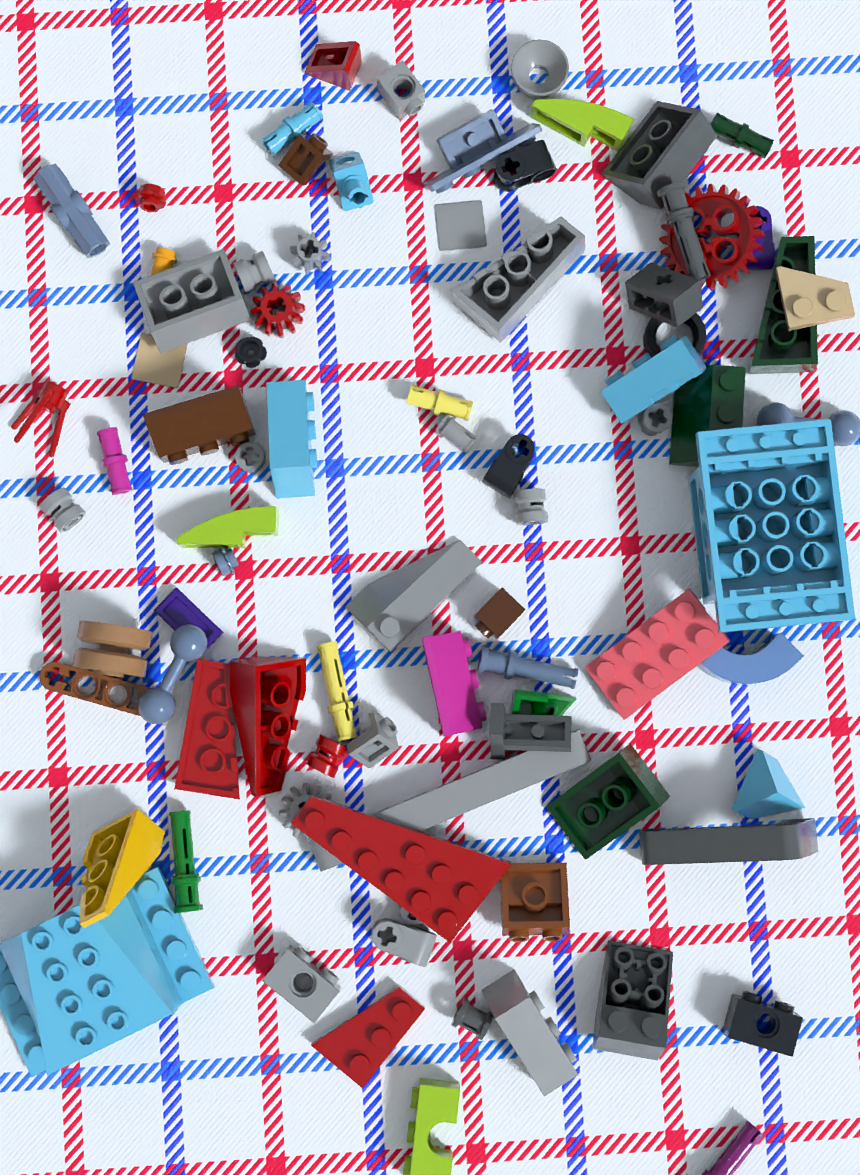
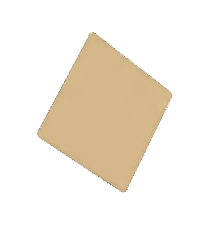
M142 333L131 378L178 388L188 343L160 353L152 335Z

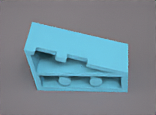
M305 380L266 382L269 460L276 498L315 496L313 468H318L317 450L312 449L311 440L316 439L315 420H310L309 416L310 411H315L313 392H307Z

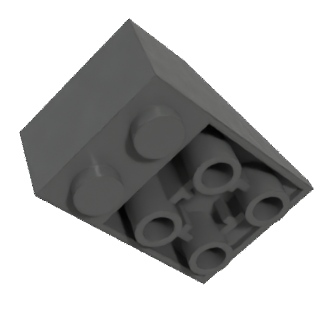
M608 940L595 1015L592 1049L659 1060L666 1049L673 952Z

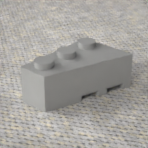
M515 969L481 990L495 1020L544 1097L578 1076L572 1064L577 1058L567 1042L562 1045L559 1043L556 1037L561 1032L551 1016L547 1019L544 1018L541 1010L545 1008L535 990L530 993L528 992Z

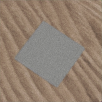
M481 200L435 205L440 251L487 246Z

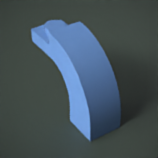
M780 632L774 634L757 651L750 655L734 654L722 647L699 664L698 667L717 680L731 684L747 685L766 682L781 676L790 670L804 655Z

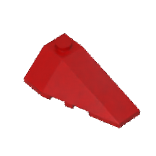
M251 657L230 661V694L252 796L257 797L279 792L282 789L290 757V751L287 747L291 731H296L299 721L295 719L299 700H304L306 692V658Z

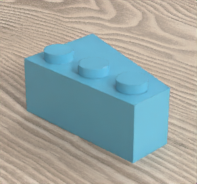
M676 334L659 345L662 349L661 352L652 358L647 352L632 362L635 369L626 375H623L620 370L604 381L607 387L600 392L621 424L706 370L707 367L686 335L681 339H678Z

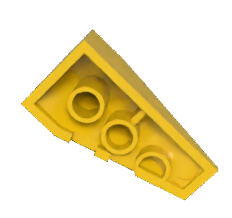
M139 809L126 814L91 834L83 857V865L88 869L87 873L82 876V884L86 887V892L81 897L79 924L84 928L109 916L161 853V844L165 831Z

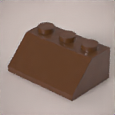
M238 385L143 414L159 458L164 463L169 462L170 465L183 463L188 460L189 455L199 452L202 456L213 454L219 451L218 446L231 443L232 446L242 445L249 442L251 436L256 435L246 400Z

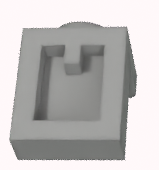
M372 711L369 714L371 728L346 745L348 755L367 768H371L399 749L396 725L389 717L384 718L376 711Z

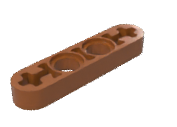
M60 662L47 663L42 667L39 676L43 687L50 691L140 716L138 703L134 702V709L129 708L134 699V689H139V692L136 694L137 697H140L144 691L149 689V687L106 675L95 674L92 671L72 667ZM58 667L60 668L59 674L72 678V671H75L76 674L71 681V691H67L69 683L57 681L55 686H53V680L48 678L49 672H55ZM85 676L92 677L96 683L94 692L89 695L82 694L78 687L79 681ZM116 685L124 686L127 691V698L120 704H116L110 699V691Z

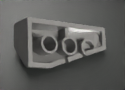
M458 540L369 583L345 608L391 653L483 562L461 540Z

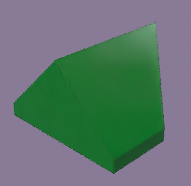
M515 689L512 694L510 714L562 716L577 698Z

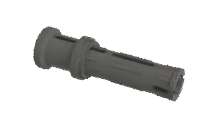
M683 181L675 182L662 187L656 193L658 198H662L667 213L665 217L666 223L673 227L689 277L702 281L710 277L711 274L693 226L694 210L688 205L684 193L685 183Z

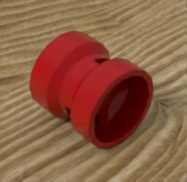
M320 734L316 741L317 748L313 754L309 755L305 764L334 778L338 771L337 764L339 760L344 758L348 752L347 747ZM325 751L326 753L332 755L333 758L323 754L322 752Z

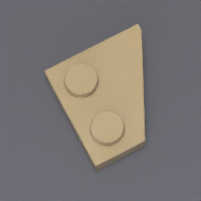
M782 266L776 267L775 272L788 331L849 319L855 316L850 288L847 282Z

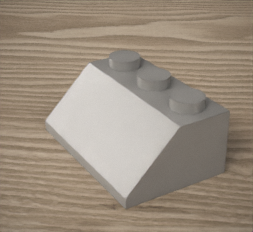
M224 249L133 282L150 333L160 353L251 320Z

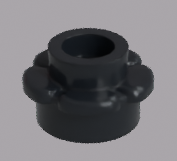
M257 337L243 338L236 345V360L240 364H245L248 368L259 366L260 361L266 358L267 350L263 346L262 340ZM253 350L254 353L252 355H249L248 351Z

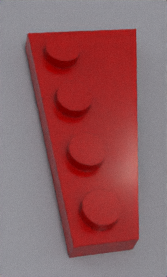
M197 659L174 789L240 799L234 713L230 694V664Z

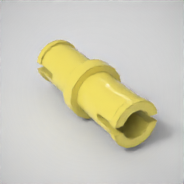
M411 384L406 404L432 410L434 415L439 416L440 413L468 421L473 401L447 395L446 391L441 389L439 392Z

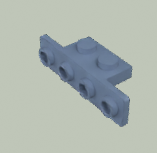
M490 109L436 139L449 169L424 182L423 185L426 190L431 192L435 190L437 193L444 192L454 185L452 181L463 175L464 178L473 176L481 171L480 165L487 161L497 162L500 156L508 153L507 150L518 145L520 148L536 140L535 135L540 133L542 128L540 124L531 123L506 136L495 110Z

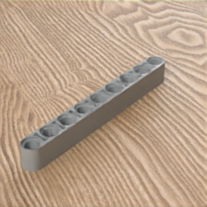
M576 730L571 732V752L524 751L371 815L383 818V820L397 825L401 824L422 831L591 761V757L580 731ZM314 840L308 841L320 872L343 863Z

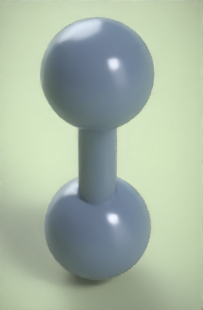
M772 402L765 405L759 411L757 426L824 419L793 416L788 406L783 403ZM840 410L829 416L828 419H831L834 445L849 446L859 439L860 419L855 413L848 410Z
M186 624L178 627L173 632L170 639V647L175 656L159 687H152L144 691L138 701L139 714L146 722L162 724L173 716L176 705L171 691L187 661L199 659L207 649L206 634L198 626Z

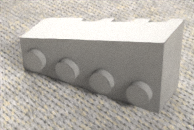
M560 216L526 239L523 245L514 251H508L501 256L499 261L487 269L483 268L474 274V278L462 286L459 284L450 290L454 305L502 343L586 250L585 235Z

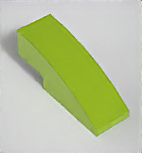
M569 99L534 100L530 112V118L583 147L586 146L588 140L592 137L616 151H619L634 121V118L614 109L595 103Z
M276 506L252 507L213 517L178 536L177 545L181 548H219L221 545L224 548H246V536H278L279 510Z

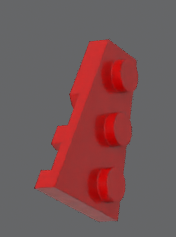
M398 986L351 1019L338 1025L337 1028L312 1042L311 1046L363 1088L425 1010V1006L401 986Z

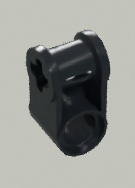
M537 140L520 149L500 156L493 175L496 187L501 191L511 192L531 183L543 181L554 175L557 168L545 141Z
M524 434L512 436L505 444L498 458L491 464L482 483L510 499L533 458L535 447L532 439ZM521 444L525 445V452L528 455L521 454L518 458L515 457L512 446L519 447Z

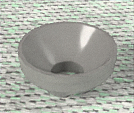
M541 39L529 41L523 44L514 54L511 64L512 79L515 86L526 96L537 99L548 98L560 91L567 80L569 73L567 56L558 45L551 41ZM536 68H541L547 73L548 79L544 83L536 84L530 79V72Z

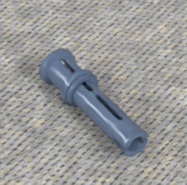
M484 644L477 667V673L482 674L484 671L503 675L504 679L507 680L518 676L569 687L570 689L575 688L577 680L564 678L563 676L574 678L578 676L577 668L520 658L515 651L510 650L508 653L489 649L488 645Z

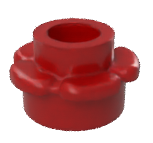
M143 184L139 188V194L135 195V201L140 204L142 210L154 213L166 206L165 191L155 184Z

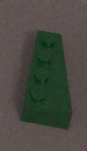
M814 236L781 237L749 374L814 372L818 365L817 325L788 331L775 272L776 267L782 266L816 275Z

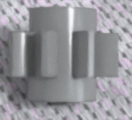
M312 232L310 237L305 238L298 235V245L290 246L291 253L298 255L292 261L293 266L298 267L302 265L306 275L309 274L310 270L316 268L322 272V261L330 260L329 253L322 251L328 246L326 239L319 242L315 237V232ZM310 249H314L315 253L311 254V258H306L305 254H308Z

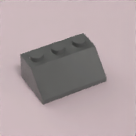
M657 101L601 174L638 203L662 210L664 204L662 198H658L656 192L669 184L684 181L718 135L700 109Z

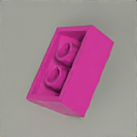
M461 631L423 637L422 644L443 737L481 729V722L486 721L487 717L483 701L477 702L474 689H479L480 686L476 669L469 670L467 657H472L469 638L462 639Z

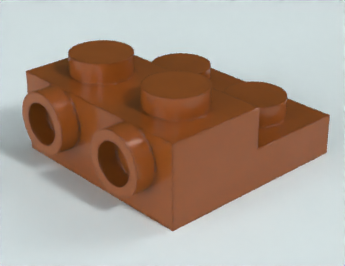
M567 862L511 863L510 867L501 877L502 936H509V940L512 942H525L529 940V935H542L544 941L555 942L562 940V935L569 934Z

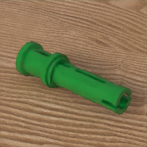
M191 810L169 813L175 876H172L171 885L175 886L176 906L173 908L174 913L203 910V904L199 902L198 883L201 881V876H199V873H195Z

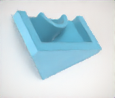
M757 749L732 810L747 818L755 819L805 808L778 760L766 752Z

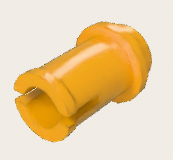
M157 247L156 253H152L151 256L154 258L151 275L172 268L173 264L177 263V259L174 258L175 252Z

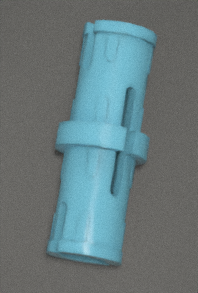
M312 101L291 118L289 116L282 120L283 123L278 128L261 139L262 144L267 151H270L272 156L276 155L277 152L293 140H296L299 134H303L323 119L321 111L317 106L314 107L315 104Z

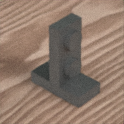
M491 703L489 736L492 759L505 760V750L571 752L572 716L505 714L504 704Z

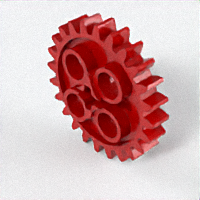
M709 184L707 193H704L697 186L695 189L696 196L693 198L685 192L688 205L694 210V217L702 216V223L695 231L711 276L700 281V287L702 289L706 282L707 288L711 291H714L717 281L723 288H727V278H732L738 283L739 276L737 273L740 270L749 274L750 271L746 266L747 262H758L756 257L752 255L753 251L763 250V247L756 242V239L765 237L763 231L756 229L764 223L760 217L752 218L759 211L755 205L748 207L751 200L746 195L740 198L741 192L736 188L729 194L728 187L725 184L721 185L718 192L713 184ZM734 213L732 224L727 227H721L722 218L726 214ZM669 224L661 225L660 227L667 232V236L660 237L659 241L662 244L668 245V247L661 250L660 254L664 257H670L665 265L669 269L676 267L674 271L689 276L673 227L669 226ZM713 231H714L718 236H720V237H713V238L711 239V243H708L705 239H703V238H709V237H711ZM739 233L738 238L731 239L729 237H725ZM733 245L734 252L732 256L725 260L721 259L720 255L723 248Z

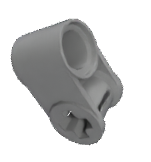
M388 918L378 920L373 925L371 931L373 943L378 949L422 967L427 966L437 937L436 934L425 929L406 925ZM387 926H389L395 937L394 939L388 938L386 943H383L378 932L379 930L385 931Z

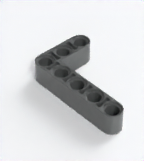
M815 818L790 819L775 824L639 831L642 865L796 860L818 852Z

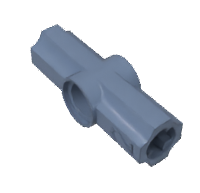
M55 163L46 165L38 170L33 179L52 205L50 208L65 230L69 231L74 237L83 254L90 258L103 253L110 245V242L92 217L94 214L77 190L74 191L60 167Z

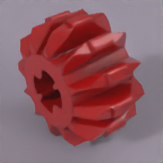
M277 282L272 283L273 291L268 292L267 288L261 287L260 291L263 298L258 296L252 298L253 304L257 307L251 309L250 313L252 317L257 318L254 323L257 329L265 327L264 332L266 336L272 335L274 330H276L278 337L283 338V329L287 328L291 334H294L296 330L293 323L303 324L304 319L300 313L305 311V305L298 303L301 299L299 292L291 294V286L289 284H286L280 291ZM280 305L283 306L284 313L278 311L276 315H273L272 308L278 309Z

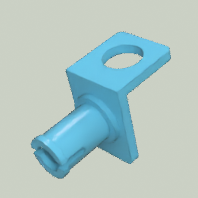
M359 152L329 160L344 211L362 208L374 202L365 165ZM352 161L351 163L340 165L344 162Z

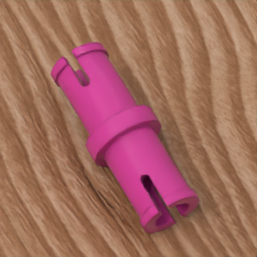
M117 427L106 428L97 432L104 457L101 463L102 467L107 469L112 495H119L133 490L125 464L128 462L127 455H123Z

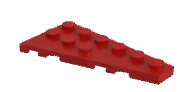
M311 795L291 820L292 825L449 943L452 942L511 865V862L508 860L483 854L481 851L451 843L446 839L401 824L397 825L383 820V818L350 809L348 806L315 795Z

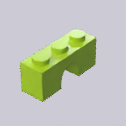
M420 1078L419 1088L412 1087L410 1108H416L415 1122L409 1121L407 1142L413 1143L412 1155H405L403 1175H451L452 1150L434 1146L430 1142L428 1135L430 1130L439 1123L457 1124L460 1082Z

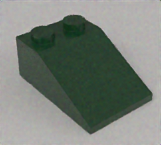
M630 743L548 804L546 808L586 860L660 808L670 795Z

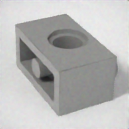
M289 945L262 981L310 1021L315 1023L340 992L341 986L337 984L340 979L328 968L323 967L320 970L311 962L314 959L313 956L304 948L298 946L295 949ZM300 973L309 974L313 979V986L309 989L299 988L295 982L296 975Z

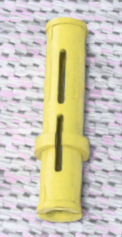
M337 641L318 645L317 650L329 697L330 706L327 707L328 713H332L337 742L357 738L358 735L351 710L354 708L353 701H349Z

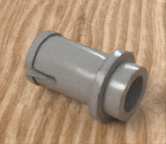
M446 415L436 428V431L440 433L439 437L442 438L444 436L462 449L464 453H467L478 436L456 422L455 416L451 418Z

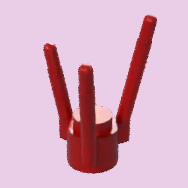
M46 380L42 388L38 389L35 397L11 425V428L16 430L24 422L14 437V442H20L42 409L51 414H54L57 409L59 412L48 453L49 457H54L65 414L71 403L65 400L69 392L56 383Z

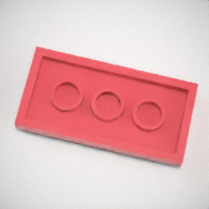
M689 588L588 664L585 669L623 720H625L729 643L730 639L725 633H718L716 621Z

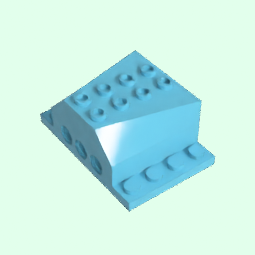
M831 419L697 432L695 436L699 468L688 477L702 603L703 605L715 603L718 633L854 620L855 611Z
M159 866L144 873L109 916L85 928L79 924L80 905L0 943V1009L31 1077L46 1071L48 1076L174 1014L184 1002L215 987L182 914L174 913L173 911L176 901Z

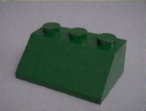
M706 365L707 368L702 374L687 381L674 391L669 465L699 467L695 436L697 432L742 427L746 367Z

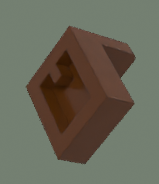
M315 133L312 135L299 134L278 166L304 186L308 184L322 162L330 159L333 153L327 149L328 143Z

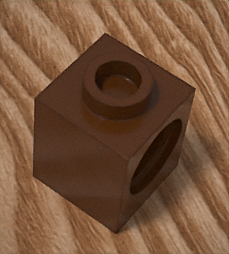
M502 587L475 614L474 618L478 622L474 626L487 639L493 636L497 640L526 609Z

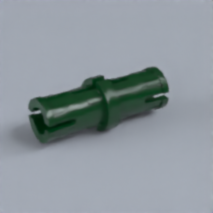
M718 112L710 124L716 134L732 142L733 147L739 148L740 146L764 159L774 141L750 129V125L744 122L741 125Z

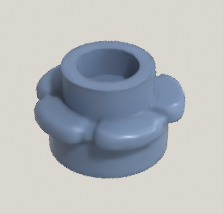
M221 545L219 550L211 553L222 576L229 573L234 575V567L239 565L231 548L225 550Z

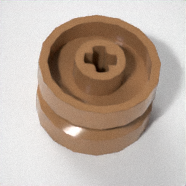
M81 620L79 622L77 638L83 642L97 644V648L76 649L74 651L72 667L93 670L95 674L124 678V675L145 678L148 661L144 657L129 655L128 650L145 651L150 649L153 632Z

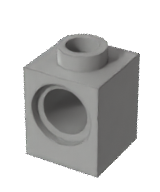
M403 60L377 78L378 92L399 120L406 115L411 117L423 108L425 89ZM399 89H407L411 92L406 97H399L395 94Z

